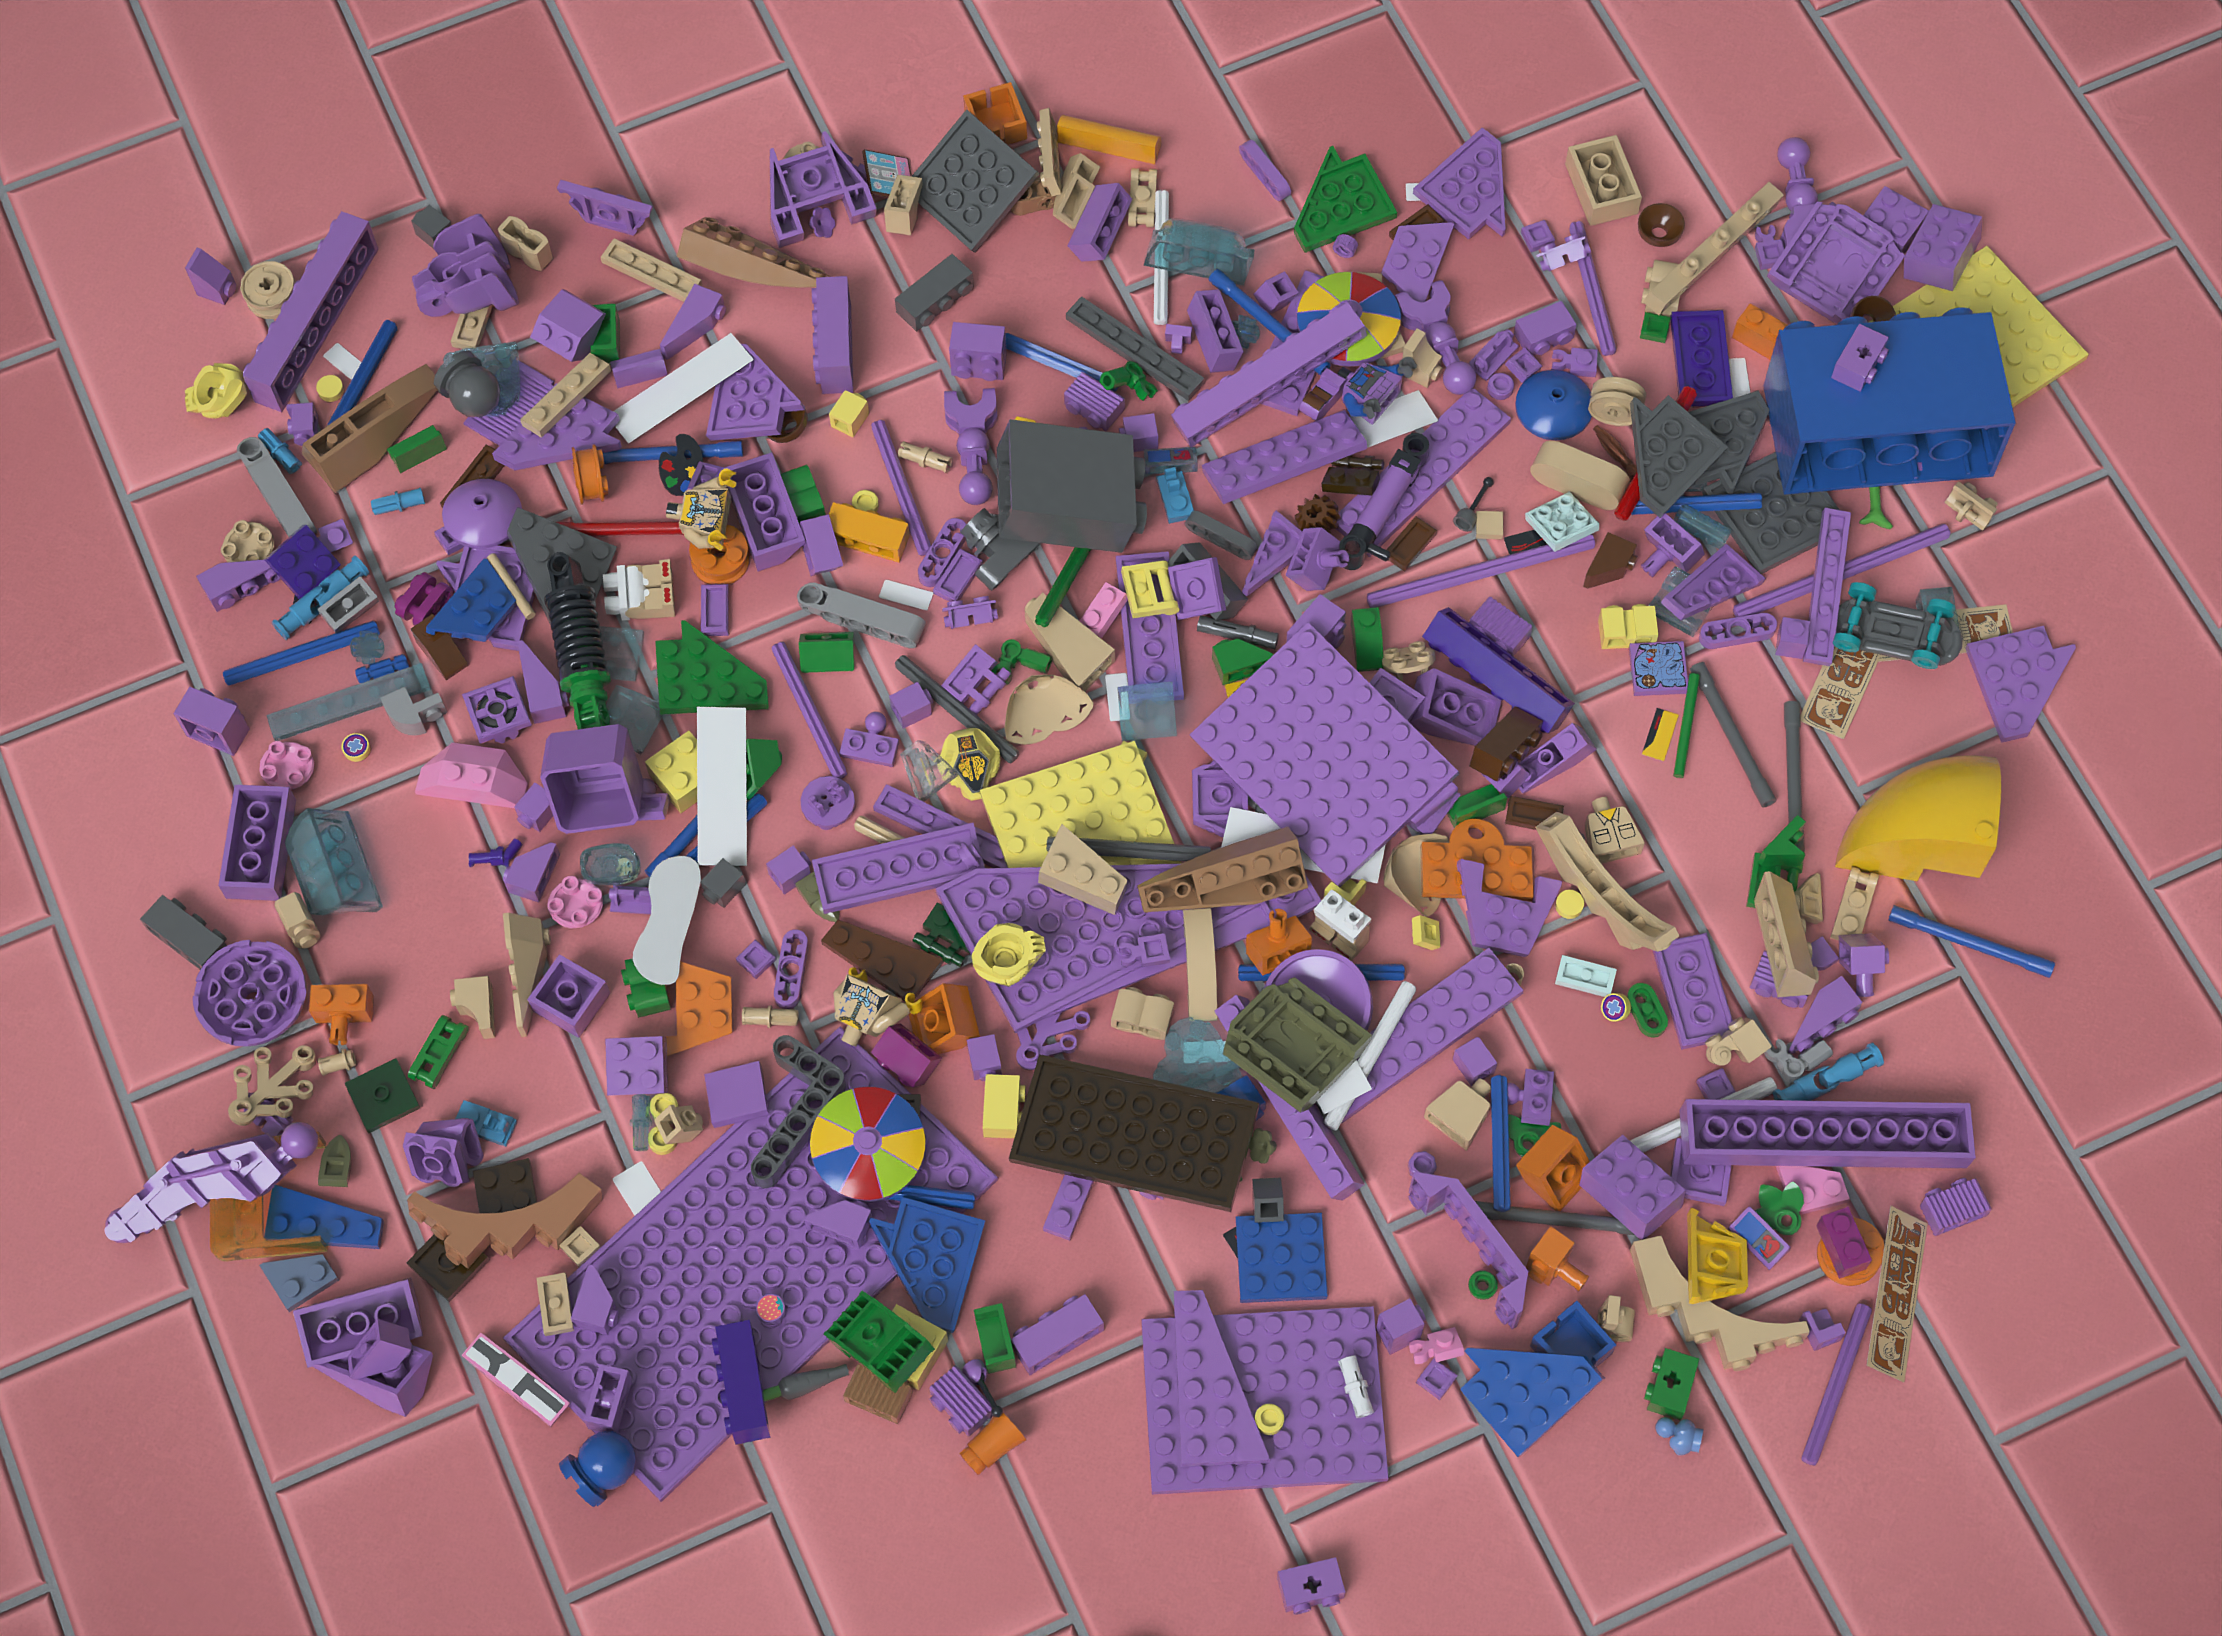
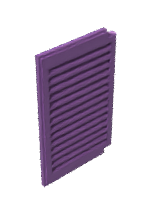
M518 359L498 381L501 386L500 401L495 409L481 418L468 417L463 423L498 446L520 424V419L550 391L554 384L553 380Z

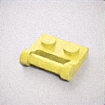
M1167 561L1122 567L1121 574L1132 618L1159 614L1173 615L1180 611L1178 602L1174 600L1168 576L1169 565ZM1151 574L1158 575L1164 602L1157 601Z

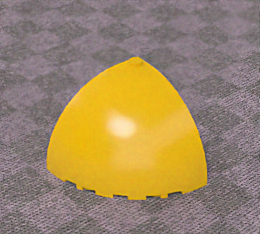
M1978 755L1945 757L1920 764L1895 776L1875 791L1853 817L1839 846L1835 867L1851 870L1853 866L1859 868L1860 872H1872L1912 881H1918L1923 869L1980 878L1997 847L2001 805V771L1998 759L1996 757Z

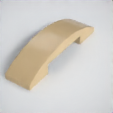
M1211 908L1183 910L1189 1022L1217 1020L1215 1013L1217 1009V983Z

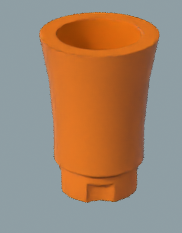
M1003 1413L998 1418L993 1417L967 1444L968 1447L959 1454L972 1470L979 1475L986 1467L989 1469L997 1460L1025 1442L1026 1438Z

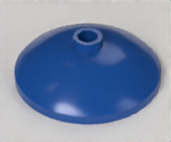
M1546 370L1530 376L1523 382L1516 396L1515 408L1521 424L1532 434L1547 440H1565L1581 433L1590 423L1592 416L1588 407L1592 396L1588 386L1577 376L1561 370ZM1553 394L1560 395L1561 397L1556 398Z

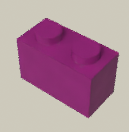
M901 1023L888 1026L871 1052L878 1058L877 1062L882 1067L892 1070L898 1075L901 1083L912 1088L924 1085L942 1059L941 1056Z
M1849 1207L1821 1216L1816 1227L1839 1279L1866 1270L1872 1259Z

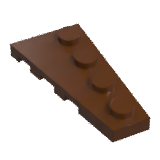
M837 920L821 940L823 946L858 970H865L867 976L904 1001L908 993H914L916 999L944 963L940 957L841 920Z

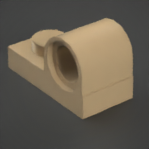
M1609 1295L1598 1310L1597 1323L1613 1341L1629 1342L1633 1336L1635 1310L1620 1306L1621 1297Z

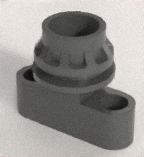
M985 508L979 511L960 532L966 538L967 547L970 550L977 549L974 553L976 557L983 553L989 557L974 575L991 591L1007 577L1014 567H1017L1024 558L1026 559L1041 544L999 538L998 514L989 513Z

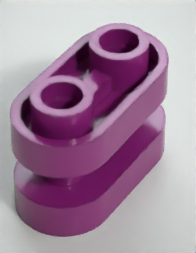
M423 572L420 575H416L404 595L402 594L397 598L394 605L395 613L406 621L413 618V625L415 626L431 614L436 616L453 596L454 590L444 582L436 585V578Z

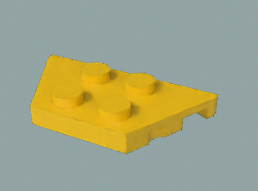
M1690 1208L1687 1214L1689 1304L1745 1293L1748 1288L1747 1240L1736 1233L1728 1231L1716 1221L1713 1224L1708 1223L1697 1216L1698 1210Z

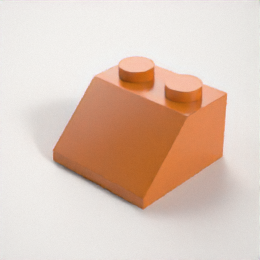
M942 983L919 998L922 999L923 1004L921 1012L917 1014L909 1013L913 1034L937 1054L962 1049L967 1046L968 1039L980 1037L968 986Z
M1552 1125L1521 1158L1516 1167L1528 1186L1555 1211H1561L1582 1188L1580 1186L1582 1169L1590 1161L1576 1136Z

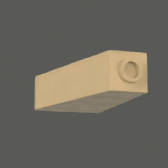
M1042 593L1037 599L1032 598L1025 607L1026 624L1046 653L1053 657L1052 661L1061 675L1086 692L1115 662V649L1061 606H1059L1047 627L1037 625L1035 623L1036 614L1047 595Z

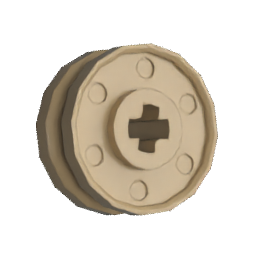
M264 261L246 271L241 280L240 289L249 310L256 316L263 319H277L281 312L282 304L288 301L296 281L292 272L284 264L276 261Z
M1620 377L1602 378L1593 384L1592 398H1590L1588 410L1591 416L1605 424L1630 426L1632 425L1631 401L1636 397L1645 404L1647 394L1641 385L1632 380Z

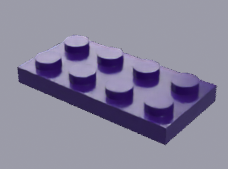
M1723 310L1671 312L1670 320L1678 396L1683 387L1689 386L1694 388L1697 393L1691 407L1710 406L1732 399Z

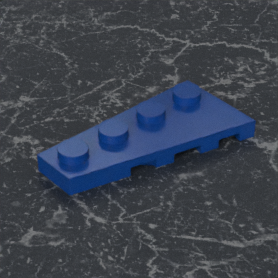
M274 1185L271 1192L264 1240L274 1243L380 1249L384 1221L380 1217Z

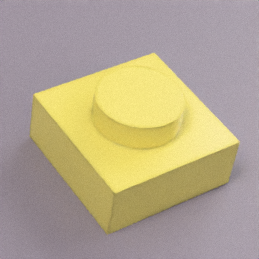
M1422 915L1413 917V944L1430 950L1440 948L1439 921Z

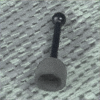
M1486 477L1483 480L1484 485L1470 508L1461 509L1454 517L1453 522L1460 530L1468 532L1474 527L1477 518L1474 510L1486 490L1493 486L1494 481L1491 477Z

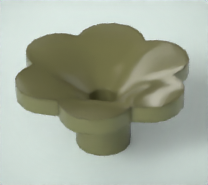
M1261 1128L1254 1130L1249 1144V1149L1251 1150L1250 1157L1253 1161L1265 1164L1268 1162L1269 1156L1276 1150L1277 1145L1275 1141H1272L1270 1131H1264Z

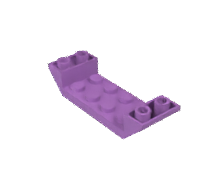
M1416 1172L1412 1175L1409 1188L1410 1195L1408 1198L1415 1209H1421L1427 1215L1445 1203L1444 1209L1452 1220H1458L1463 1227L1461 1231L1470 1243L1474 1241L1480 1249L1479 1255L1484 1263L1488 1266L1491 1264L1496 1270V1277L1504 1288L1499 1292L1495 1313L1504 1325L1508 1323L1513 1330L1517 1327L1523 1311L1528 1270L1458 1179Z

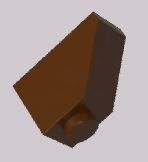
M1607 532L1586 573L1583 587L1589 589L1622 579L1627 570H1633L1637 562L1638 556L1635 555L1637 544Z
M431 614L412 627L411 631L418 646L447 681L469 665L449 633L435 631V635L426 633L427 625L435 617Z

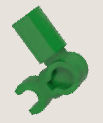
M1128 361L1124 367L1106 371L1100 377V383L1106 390L1127 385L1131 390H1136L1137 396L1142 401H1145L1148 396L1153 398L1158 391L1153 384L1146 381L1142 368L1133 361Z
M1010 639L1003 643L1002 653L998 660L1000 663L995 665L991 671L995 675L1003 667L1009 671L1011 675L1005 681L1008 685L1012 680L1011 669L1015 668L1018 662H1021L1022 666L1047 674L1053 657L1030 648L1023 649L1018 641Z

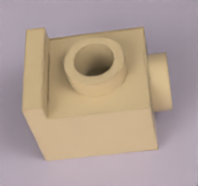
M670 1105L654 1119L665 1144L691 1142L703 1131L702 1117L700 1114L695 1113L692 1105L680 1107ZM674 1123L676 1128L672 1131L669 1124Z

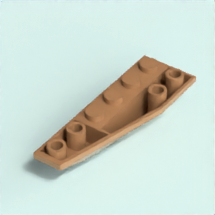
M704 217L683 229L677 253L678 258L719 274L770 286L816 287L817 277H832L820 268L805 264L749 235L741 233V229L737 227L720 225L718 220L710 217Z
M427 364L417 368L370 396L303 443L302 455L335 494L375 466L386 454L387 449L396 442L435 395L438 389L434 386V372Z
M1285 827L1198 856L1137 885L1143 911L1158 912L1258 904L1306 889L1308 885L1298 839L1289 827Z

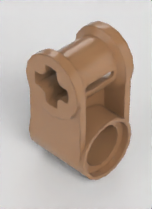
M1038 177L1020 197L1022 199H1019L1011 208V211L1015 215L1022 216L1041 210H1049L1054 208L1056 196H1051L1048 187L1044 188L1041 178Z

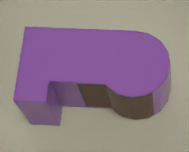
M1326 368L1320 375L1319 381L1311 389V392L1303 399L1299 411L1315 421L1322 419L1342 396L1346 379Z

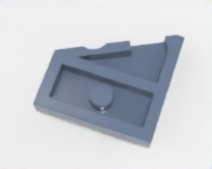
M323 1254L265 1262L259 1265L289 1312L339 1281Z

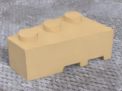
M1061 824L1040 868L1038 883L1113 915L1116 914L1123 899L1128 881L1063 824Z

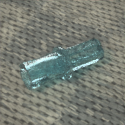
M645 1094L632 1096V1119L629 1124L633 1127V1149L637 1152L649 1149L648 1134L649 1127L652 1126V1120L649 1115L650 1096Z

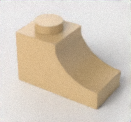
M897 175L884 208L886 232L911 235L917 220L918 201L923 186L922 178Z
M1416 329L1404 346L1402 359L1405 357H1412L1417 368L1412 369L1413 375L1408 379L1428 388L1433 380L1437 381L1443 371V367H1441L1442 356L1436 353L1429 345L1426 333Z
M489 977L454 979L455 989L450 990L452 1006H456L460 1015H468L476 1020L484 1039L495 1038L493 986Z

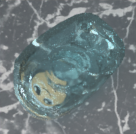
M604 844L587 848L581 853L580 869L582 878L587 883L622 885L636 880L641 873V862L637 853L628 844Z

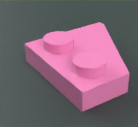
M1776 1166L1783 1188L1793 1181L1800 1187L1803 1193L1804 1205L1799 1212L1800 1215L1848 1203L1850 1200L1840 1172L1809 1166Z

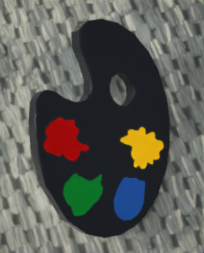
M679 434L675 437L677 446L676 456H672L664 451L659 457L658 469L660 479L664 488L675 496L684 495L699 461L703 462L702 452L698 443L687 434ZM686 450H689L691 453L689 460L684 456Z

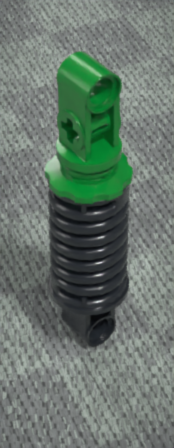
M556 552L551 555L547 563L552 591L544 597V602L549 611V620L551 621L550 625L553 632L552 638L555 641L554 649L556 650L557 665L560 670L561 690L571 695L569 701L570 705L574 707V719L578 730L610 725V716L606 707L608 695L604 687L611 682L610 673L605 669L607 661L604 659L605 650L602 648L603 641L600 639L602 634L599 630L600 623L597 620L598 612L595 611V590L584 585L581 565L578 561L563 552Z

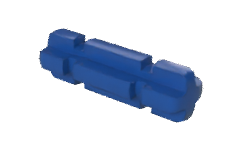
M401 654L394 656V660L388 658L369 664L370 667L368 668L365 666L357 668L355 674L358 682L363 684L369 682L370 678L375 680L394 674L395 670L399 672L409 668L406 656Z

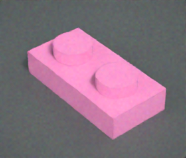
M1105 582L1080 619V622L1102 639L1128 601L1127 594Z

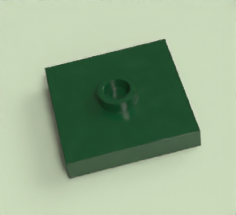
M397 1058L345 1082V1086L368 1134L420 1109Z

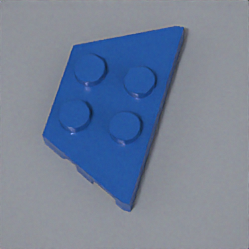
M484 558L431 620L426 627V633L435 635V631L452 633L451 637L470 638L474 641L486 642L514 609L516 604L515 598L487 559Z

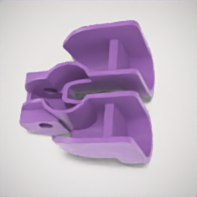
M475 214L441 231L433 244V248L438 256L428 264L426 269L412 276L418 307L422 313L431 317H440L452 310L456 314H467L490 305H494L500 311H505L519 304L515 287L506 273L511 268L507 253L499 238L481 214Z

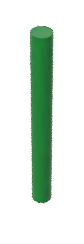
M1696 673L1689 674L1673 776L1676 778H1684L1700 680V675Z

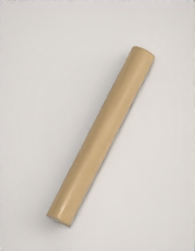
M495 553L490 554L486 559L515 598L516 604L527 620L532 619L536 613Z

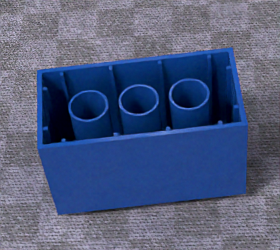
M1963 307L1951 309L1939 317L1920 318V315L1915 312H1904L1893 316L1889 321L1868 322L1864 317L1854 316L1843 319L1837 325L1815 327L1809 321L1791 323L1784 330H1779L1763 385L1766 403L1769 408V419L1784 495L1994 477L2016 424L1992 313L1973 314L1971 309ZM1859 324L1889 337L1885 347L1889 349V352L1883 364L1877 363L1875 366L1877 373L1872 383H1866L1861 392L1831 378L1839 357ZM1918 462H1922L1921 471H1919Z

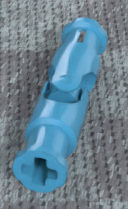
M354 555L349 564L341 570L334 571L317 587L313 588L289 607V612L279 620L274 619L272 621L273 627L285 640H288L290 634L301 625L305 626L319 615L318 608L360 576L369 575V570L357 556ZM312 601H315L318 604L317 606L310 608Z
M1869 1043L1865 1049L1839 1058L1831 1068H1829L1830 1066H1823L1794 1080L1793 1085L1783 1090H1774V1100L1812 1101L1837 1088L1841 1082L1852 1081L1862 1076L1864 1071L1874 1066H1882L1884 1061L1881 1051L1874 1043ZM1819 1073V1082L1827 1089H1819L1814 1084L1813 1079L1816 1074Z

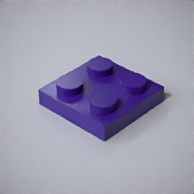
M306 524L302 525L264 559L298 599H301L309 591L317 587L341 565Z

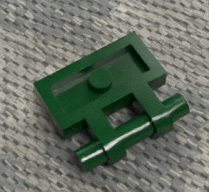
M936 903L923 923V929L930 932V934L925 936L917 932L913 942L920 945L921 950L927 953L933 952L942 957L943 962L949 965L953 963L961 968L966 958L958 953L960 950L969 954L970 952L944 906ZM941 938L950 943L951 946L947 948L937 943V941Z

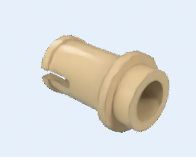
M342 1049V1053L319 1058L318 1063L320 1064L318 1065L321 1074L324 1076L343 1069L352 1070V1067L356 1066V1059L352 1050Z

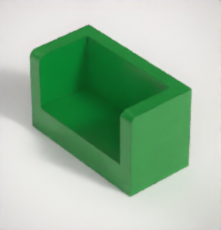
M616 304L592 305L606 314L595 341L591 345V354L611 365V361L620 359V320Z
M1002 1303L975 1309L974 1316L988 1374L1016 1368Z

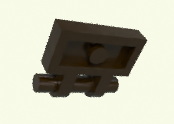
M1350 455L1332 462V466L1339 467L1328 468L1321 483L1322 491L1372 496L1380 481L1379 471H1374V469L1383 470L1385 465L1384 459H1375L1374 456L1367 455L1364 458H1358Z

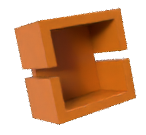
M1011 82L989 88L991 104L989 108H987L985 89L963 95L964 112L966 109L970 111L1007 145L1027 140V122Z

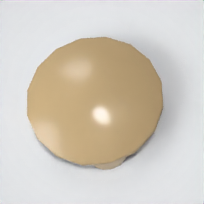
M240 520L234 524L233 529L226 535L221 547V553L227 562L264 560L273 552L274 537L270 530L261 523Z

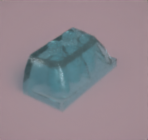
M1170 218L1158 230L1153 229L1143 266L1208 279L1216 269H1219L1234 281L1235 284L1244 286L1255 250L1247 248L1245 239L1233 229L1198 221Z
M311 808L304 810L290 827L285 840V846L309 913L312 915H340L353 911L377 912L383 908L349 811Z

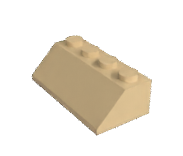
M1764 872L1754 903L1777 996L1811 995L1815 983H1818L1819 975L1817 967L1812 965V946L1810 942L1806 941V922L1804 918L1800 917L1799 896L1794 894L1793 886L1790 882L1772 872Z

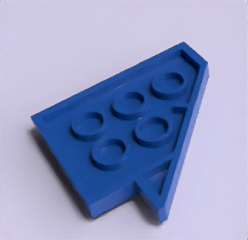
M902 1197L894 1224L870 1218L869 1225L921 1318L945 1331L954 1333L985 1220Z
M1470 1347L1465 1352L1479 1367L1480 1371L1460 1390L1516 1456L1520 1457L1600 1384L1605 1377L1584 1355Z

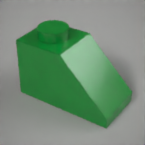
M1379 607L1352 610L1350 625L1357 671L1364 672L1383 669V639Z
M1238 638L1231 641L1228 639L1222 640L1215 646H1212V660L1222 685L1251 677L1273 656V653Z
M747 738L746 800H750L781 766L782 753L779 751L777 740Z

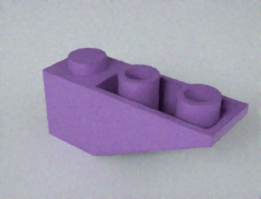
M265 560L219 563L196 576L217 612L230 608L236 601L246 596H251L260 588L281 579Z
M1571 723L1520 762L1531 774L1519 787L1523 794L1572 768L1597 750L1583 728Z
M1842 976L1819 990L1789 1048V1054H1793L1798 1050L1800 1053L1804 1052L1814 1044L1813 1040L1820 1036L1822 1038L1828 1037L1837 1029L1835 1026L1843 1021L1847 1024L1859 1015L1858 1010L1862 1001Z

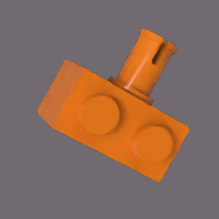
M1275 909V918L1273 910L1269 913L1270 926L1255 930L1246 935V954L1262 976L1273 972L1280 963L1290 956L1302 951L1311 950V935L1296 916L1287 918V913L1282 909Z
M367 984L311 985L309 1012L316 1023H331L330 1044L339 1045V1041H341V1045H346L348 1023L372 1022L374 995Z
M1552 1226L1549 1227L1532 1250L1526 1265L1529 1277L1539 1284L1545 1283L1549 1286L1559 1276L1577 1289L1578 1292L1587 1282L1589 1275L1584 1274L1568 1262L1574 1242Z

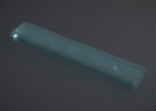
M420 663L266 716L274 740L280 741L381 707L383 704L380 697L402 687L406 688L410 697L429 691L431 688L423 664Z

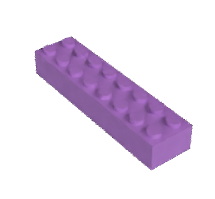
M343 211L340 212L337 219L332 221L327 236L320 241L315 256L312 260L308 261L305 272L301 279L296 281L288 301L282 304L281 312L276 321L270 324L266 338L258 344L254 358L244 368L243 378L255 403L283 412L378 251L369 221Z

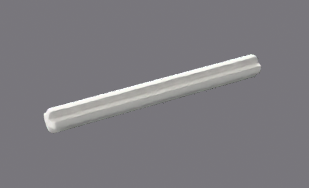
M1158 190L1155 193L1154 324L1165 325L1168 319L1169 192L1166 190Z
M1403 981L1375 1029L1370 1043L1357 1061L1366 1078L1416 992V987L1407 981ZM1355 1098L1328 1112L1324 1119L1325 1126L1336 1131Z
M1768 1077L1720 1100H1760L1773 1094L1777 1086L1774 1080ZM1680 1118L1630 1141L1644 1153L1681 1136Z

